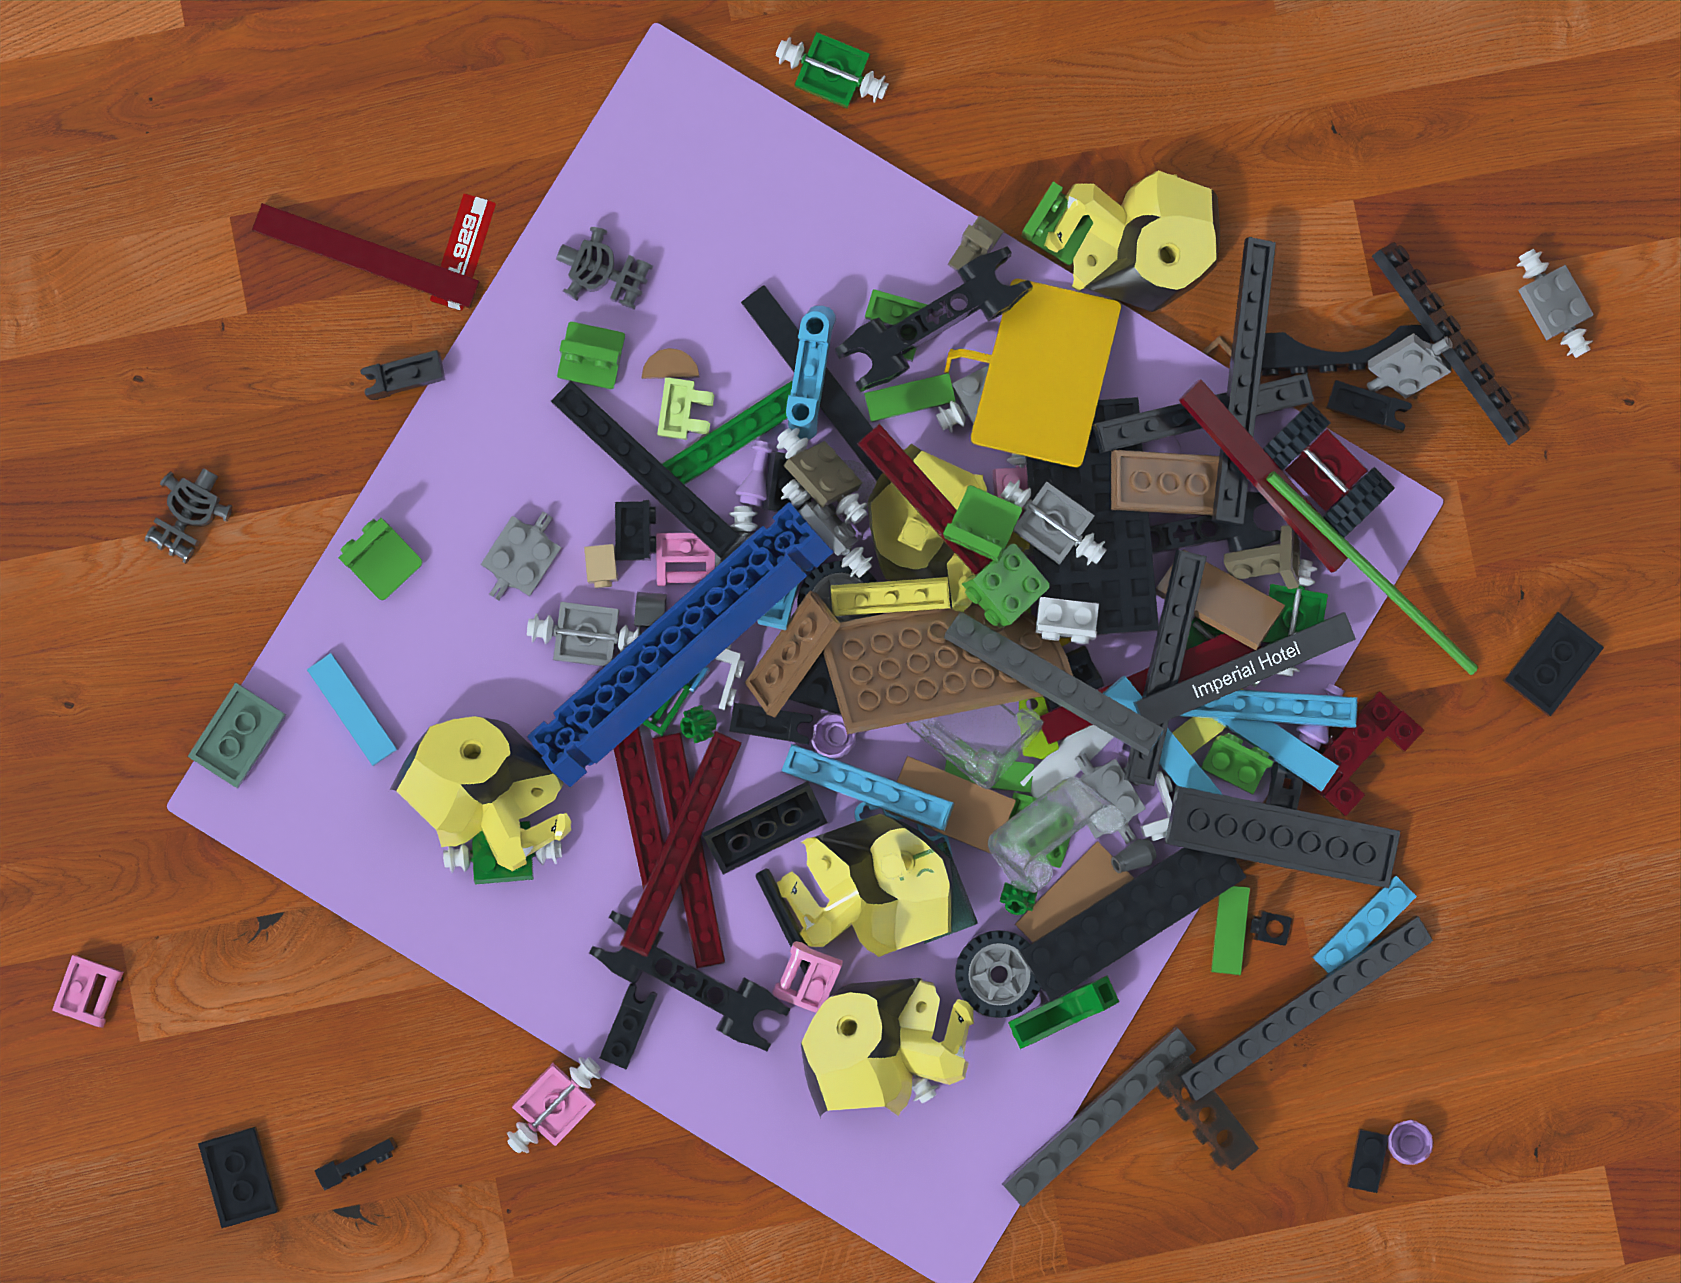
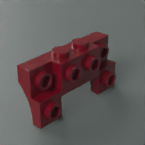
M1380 691L1357 713L1355 728L1342 727L1343 730L1336 737L1333 735L1329 736L1327 745L1322 744L1320 746L1324 750L1321 755L1339 766L1322 792L1304 780L1312 790L1328 801L1343 816H1347L1365 796L1349 780L1350 776L1387 737L1399 749L1405 752L1424 732V729L1407 713L1395 706Z

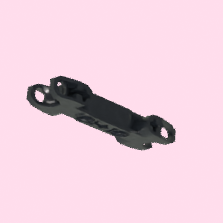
M1009 247L980 255L962 266L957 272L964 284L911 314L894 326L887 329L879 317L857 328L849 338L835 348V353L839 359L858 352L866 354L871 359L872 368L856 382L859 392L886 384L905 373L910 366L904 358V354L949 329L981 309L986 319L991 321L1009 311L1021 298L1033 289L1029 280L1007 286L1000 283L996 278L995 271L1011 257L1012 252ZM958 298L964 300L967 306L963 310H955L951 306V302ZM943 306H945L947 313L943 314ZM932 314L934 317L940 316L939 324H935L933 321L928 323L929 315ZM906 328H911L916 331L917 336L912 340H906L901 336V332Z
M1247 491L1243 525L1234 526L1213 522L1212 515H1205L1150 526V533L1155 534L1159 539L1158 547L1152 548V555L1227 540L1230 553L1255 549L1280 540L1281 530L1264 531L1256 526L1253 520L1254 510L1261 504L1269 502L1260 492ZM1202 523H1213L1216 528L1215 535L1212 537L1205 536L1201 531ZM1191 524H1195L1194 534L1184 537L1183 542H1180L1179 538L1173 537L1177 528H1180L1181 532H1187L1193 529Z
M612 910L608 917L624 931H626L631 917L622 915ZM660 930L647 957L625 947L613 953L592 946L589 954L601 961L612 973L635 985L643 971L722 1014L723 1016L716 1030L739 1043L748 1044L766 1052L771 1043L755 1031L753 1026L754 1017L760 1011L766 1009L787 1016L791 1009L780 1002L767 989L745 977L736 991L658 948L657 945L664 934ZM661 958H666L672 963V971L668 975H662L656 969L657 961ZM678 965L684 967L680 971L681 974L689 976L691 973H694L696 975L694 979L698 982L696 987L690 986L689 989L685 988V981L677 977L676 983L670 980L676 974ZM719 987L722 989L724 998L720 1003L709 1001L707 993L710 988Z

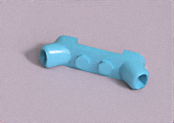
M825 306L811 307L800 323L798 335L800 341L791 395H788L786 407L788 428L792 430L799 428L798 437L800 439L808 438L809 440L817 434L818 414L831 335L836 321V315L833 310Z

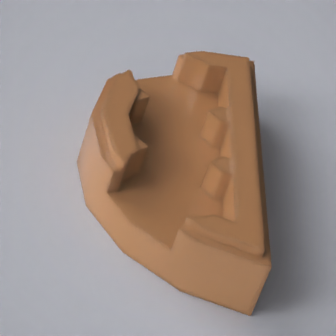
M668 348L659 350L648 358L643 366L641 378H699L700 376L698 367L690 355L682 350Z

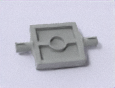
M1413 333L1368 360V369L1378 377L1367 383L1369 391L1376 392L1385 386H1389L1406 399L1451 372V365L1442 357L1441 353L1453 347L1452 341L1446 336L1435 344H1430L1421 340Z
M542 511L534 526L525 524L512 516L480 564L491 571L498 579L494 588L489 593L490 596L494 597L497 590L501 588L495 597L498 601H500L508 586L517 588L530 597L561 549L560 546L549 540L544 533L553 519L548 515L545 522L541 524L547 513Z
M1086 753L1081 754L1086 765H1084L1079 756L1076 757L1075 760L1084 774H1082L1078 781L1065 789L1095 839L1108 831L1118 829L1125 844L1130 843L1125 831L1132 841L1135 840L1137 837L1132 832L1128 823L1133 816L1146 808L1130 781L1124 780L1125 773L1116 758L1103 766L1093 767Z

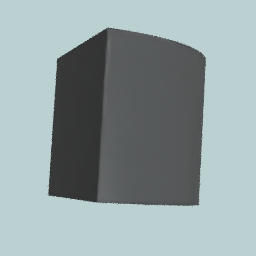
M637 592L634 626L649 628L666 612L667 594Z

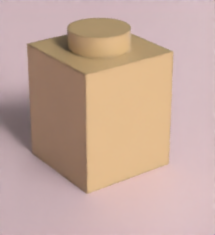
M614 544L584 547L587 582L594 584L595 588L612 587V582L618 581Z

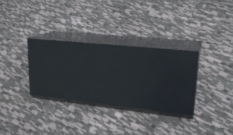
M807 781L702 833L724 875L828 822Z

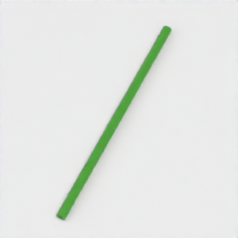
M1275 471L1267 476L1266 480L1461 667L1470 675L1477 671L1478 666Z

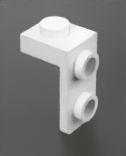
M731 645L715 658V660L731 664L719 709L724 711L727 705H733L737 689L732 688L735 677L741 678L745 661L740 660L741 653L730 650Z
M1162 771L1157 772L1156 783L1168 818L1140 826L1143 837L1151 836L1152 841L1166 837L1172 809L1169 795L1170 792H1173L1169 776H1163Z

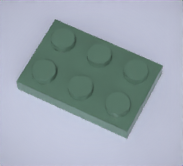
M235 683L187 757L232 786L239 788L286 714L240 684Z

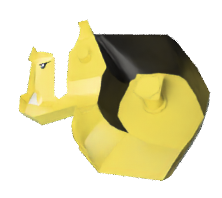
M1159 170L1135 183L1127 191L1121 206L1095 184H1073L1065 196L1068 200V205L1054 231L1048 232L1044 246H1047L1048 249L1054 252L1063 249L1082 216L1089 215L1093 225L1073 259L1074 281L1072 287L1077 291L1086 288L1153 312L1167 306L1193 289L1216 267L1220 246L1218 196L1210 188Z
M912 443L904 450L956 510H958L969 485L987 492L983 475L965 471L920 450ZM882 474L868 498V513L879 566L885 579L899 581L948 577L950 608L955 611L964 612L971 605L972 601L967 597L966 589L962 583L974 574L891 481ZM1015 532L1012 533L1007 543V546L1016 544L1018 547H1022V552L1030 547V543Z
M472 716L430 726L412 748L390 790L397 791L436 829L441 847L464 844L483 831L497 863L511 871L526 865L527 856L553 840L561 841L571 831V820L567 813L557 814L527 830L520 828L519 819L525 818L553 802L564 783L551 772L542 759L543 756L508 723L495 719Z
M877 814L827 833L806 838L801 842L806 846L807 866L821 890L829 899L826 908L819 907L803 882L793 871L783 876L781 881L777 882L781 897L787 898L803 926L800 935L809 947L826 946L851 925H853L862 945L878 957L952 932L953 880L950 859L933 841L920 831L902 821L883 814Z
M921 978L852 983L839 989L823 1002L811 1020L801 1042L805 1077L820 1119L821 1115L829 1110L886 1107L899 1116L911 1097L913 1075L948 1085L965 1079L969 1062L964 1059L969 1026L974 1024L973 1007L967 1001L957 999L952 1008L945 1039L942 1042H937L932 1039V1035L934 1033L940 998L932 982L923 981Z

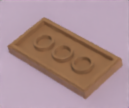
M1113 450L1111 452V510L1212 515L1219 456Z
M1206 562L1193 616L1250 648L1257 650L1283 612L1285 605ZM1172 566L1155 589L1156 595L1164 600Z
M808 592L789 619L787 630H781L745 681V684L767 715L776 717L841 626L840 622L815 592Z
M907 756L897 782L953 802L954 807L945 831L893 812L890 813L994 855L1016 800Z
M1097 841L1034 904L1033 911L1028 910L1015 925L1034 942L1131 881L1134 877L1128 871L1117 873L1111 864L1113 856Z

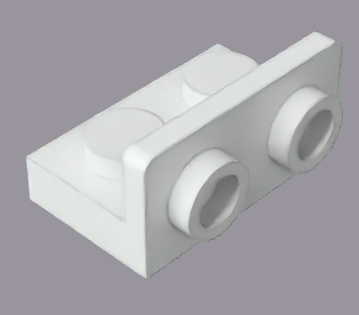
M1040 597L1035 633L1042 634V639L1058 641L1060 636L1071 637V642L1089 644V640H1094L1097 635L1096 625L1099 604Z

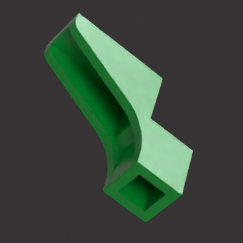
M1107 975L1082 985L1052 1002L1043 1003L1009 1021L1008 1024L1019 1048L1022 1049L1072 1024L1105 1011L1120 1001Z

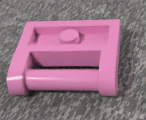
M656 533L657 586H666V583H699L715 569V553L693 533ZM666 563H706V571L666 572Z
M796 941L790 949L791 957L780 983H776L772 993L781 1000L817 1013L823 1002L828 999L843 961L810 949L806 944ZM805 960L810 962L797 992L790 987L801 961Z
M72 955L52 1011L103 1028L106 1022L104 1016L117 980L121 981L124 972L77 955ZM98 974L106 976L94 1012L90 1014L85 1012Z

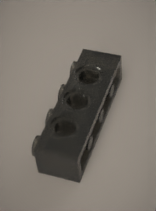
M1180 1054L1155 1075L1160 1082L1157 1088L1167 1100L1172 1098L1178 1105L1175 1111L1185 1123L1188 1120L1195 1127L1192 1133L1202 1145L1205 1143L1209 1145L1212 1149L1209 1155L1220 1168L1225 1166L1233 1171L1259 1148L1214 1089L1197 1101L1192 1100L1190 1096L1182 1098L1181 1092L1184 1085L1179 1079L1178 1074L1194 1063L1189 1057ZM1205 1107H1209V1117L1204 1121H1200V1111ZM1222 1130H1227V1139L1223 1143L1218 1144V1133Z

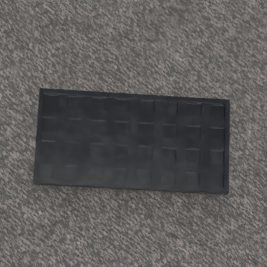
M1138 397L1098 400L1092 425L1140 413ZM1092 426L1083 464L1080 467H1071L1025 456L1027 486L1031 488L1029 500L1033 501L1046 482L1050 483L1094 515V518L1081 534L1083 536L1082 540L1086 535L1094 533V541L1098 544L1105 541L1102 547L1106 549V552L1097 564L1091 561L1087 565L1088 558L1086 556L1076 557V549L1079 544L1077 546L1073 545L1059 565L1033 546L1034 566L1049 583V589L1041 597L1099 604L1096 636L1158 631L1159 624L1149 512L1111 510L1112 451L1100 454ZM1138 444L1117 450L1143 452V445Z

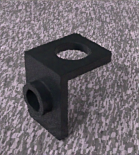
M1258 911V916H1253L1250 933H1254V940L1285 946L1288 940L1291 918L1266 911ZM1272 920L1279 921L1283 926L1282 934L1276 938L1269 936L1266 931L1267 924Z

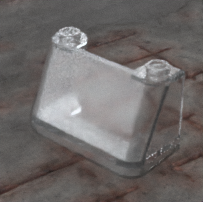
M1004 704L906 724L914 733L977 785L984 789H990L1040 732L1044 722L1033 710L1020 709L1015 714Z
M1067 777L993 831L988 839V848L1015 888L1036 893L1051 880L1053 875L1052 866L1046 858L1048 853L1090 822L1093 823L1099 832L1112 834L1126 825L1128 821L1117 806L1084 780L1077 777Z

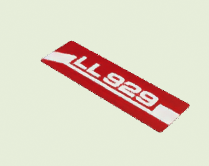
M463 194L440 267L473 278L494 213L495 202ZM432 295L430 297V301L461 311L464 308Z

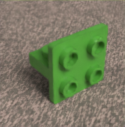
M569 322L565 340H562L560 345L561 359L557 377L577 383L614 389L625 333Z

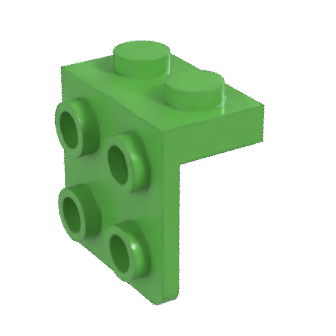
M380 518L378 521L372 519L362 529L364 534L358 540L351 539L341 548L340 551L343 554L338 558L346 567L352 570L379 600H386L422 566L423 562L384 519Z
M1016 544L1008 545L1005 548L999 563L992 560L979 573L969 576L962 583L966 589L967 597L973 603H978L985 611V618L992 625L999 628L1012 624L1049 589L1048 581Z

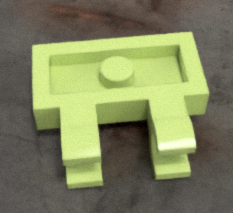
M665 377L657 435L687 440L688 432L708 435L711 423L705 420L690 419L692 403L713 406L715 396L713 392L694 390V381Z

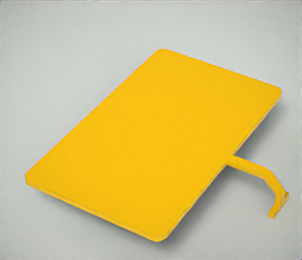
M1016 278L1011 281L1010 286L1026 280ZM1030 281L1033 289L1009 311L1002 314L992 355L967 349H950L944 373H949L952 359L959 357L990 363L971 433L972 443L1062 465L1080 467L1083 464L1121 311V304L1116 300Z

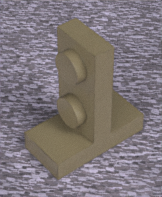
M979 215L973 226L968 225L964 231L961 244L950 259L948 266L958 271L962 266L978 256L990 253L1004 230Z
M1289 525L1281 526L1280 544L1224 554V565L1228 573L1237 579L1280 573L1287 589L1299 588L1301 542L1295 531Z

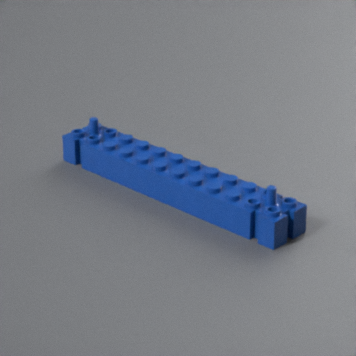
M790 502L772 517L775 522L766 529L764 526L759 528L553 712L556 717L549 724L543 721L527 736L535 749L543 755L542 759L551 772L566 785L571 787L587 773L585 769L587 765L597 764L805 579L807 575L804 571H810L814 566L817 568L834 553Z

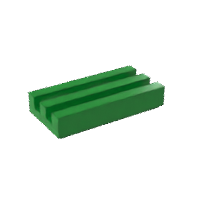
M687 683L682 687L684 690L661 727L656 724L674 695L658 709L651 721L646 719L642 724L663 736L689 695V689L692 685Z

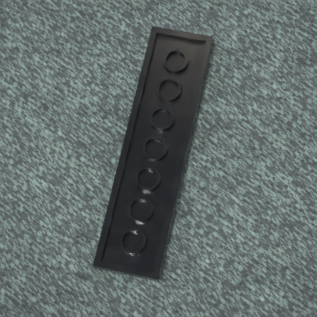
M1394 242L1373 254L1372 258L1433 342L1436 343L1446 336L1450 338L1453 347L1442 354L1508 445L1530 430L1527 416L1520 409L1516 410L1511 403L1512 397L1504 386L1500 387L1493 378L1495 377L1494 371L1487 363L1481 362L1476 355L1478 350L1473 342L1469 339L1465 340L1459 331L1461 327L1458 321L1453 316L1447 315L1442 308L1444 304L1441 298L1435 292L1431 293L1426 286L1427 280L1419 269H1414L1408 261L1410 257L1407 251L1401 245L1397 246Z
M1176 786L1165 844L1389 888L1401 831Z
M1183 847L1018 952L1048 1001L1052 1002L1247 877L1234 857Z

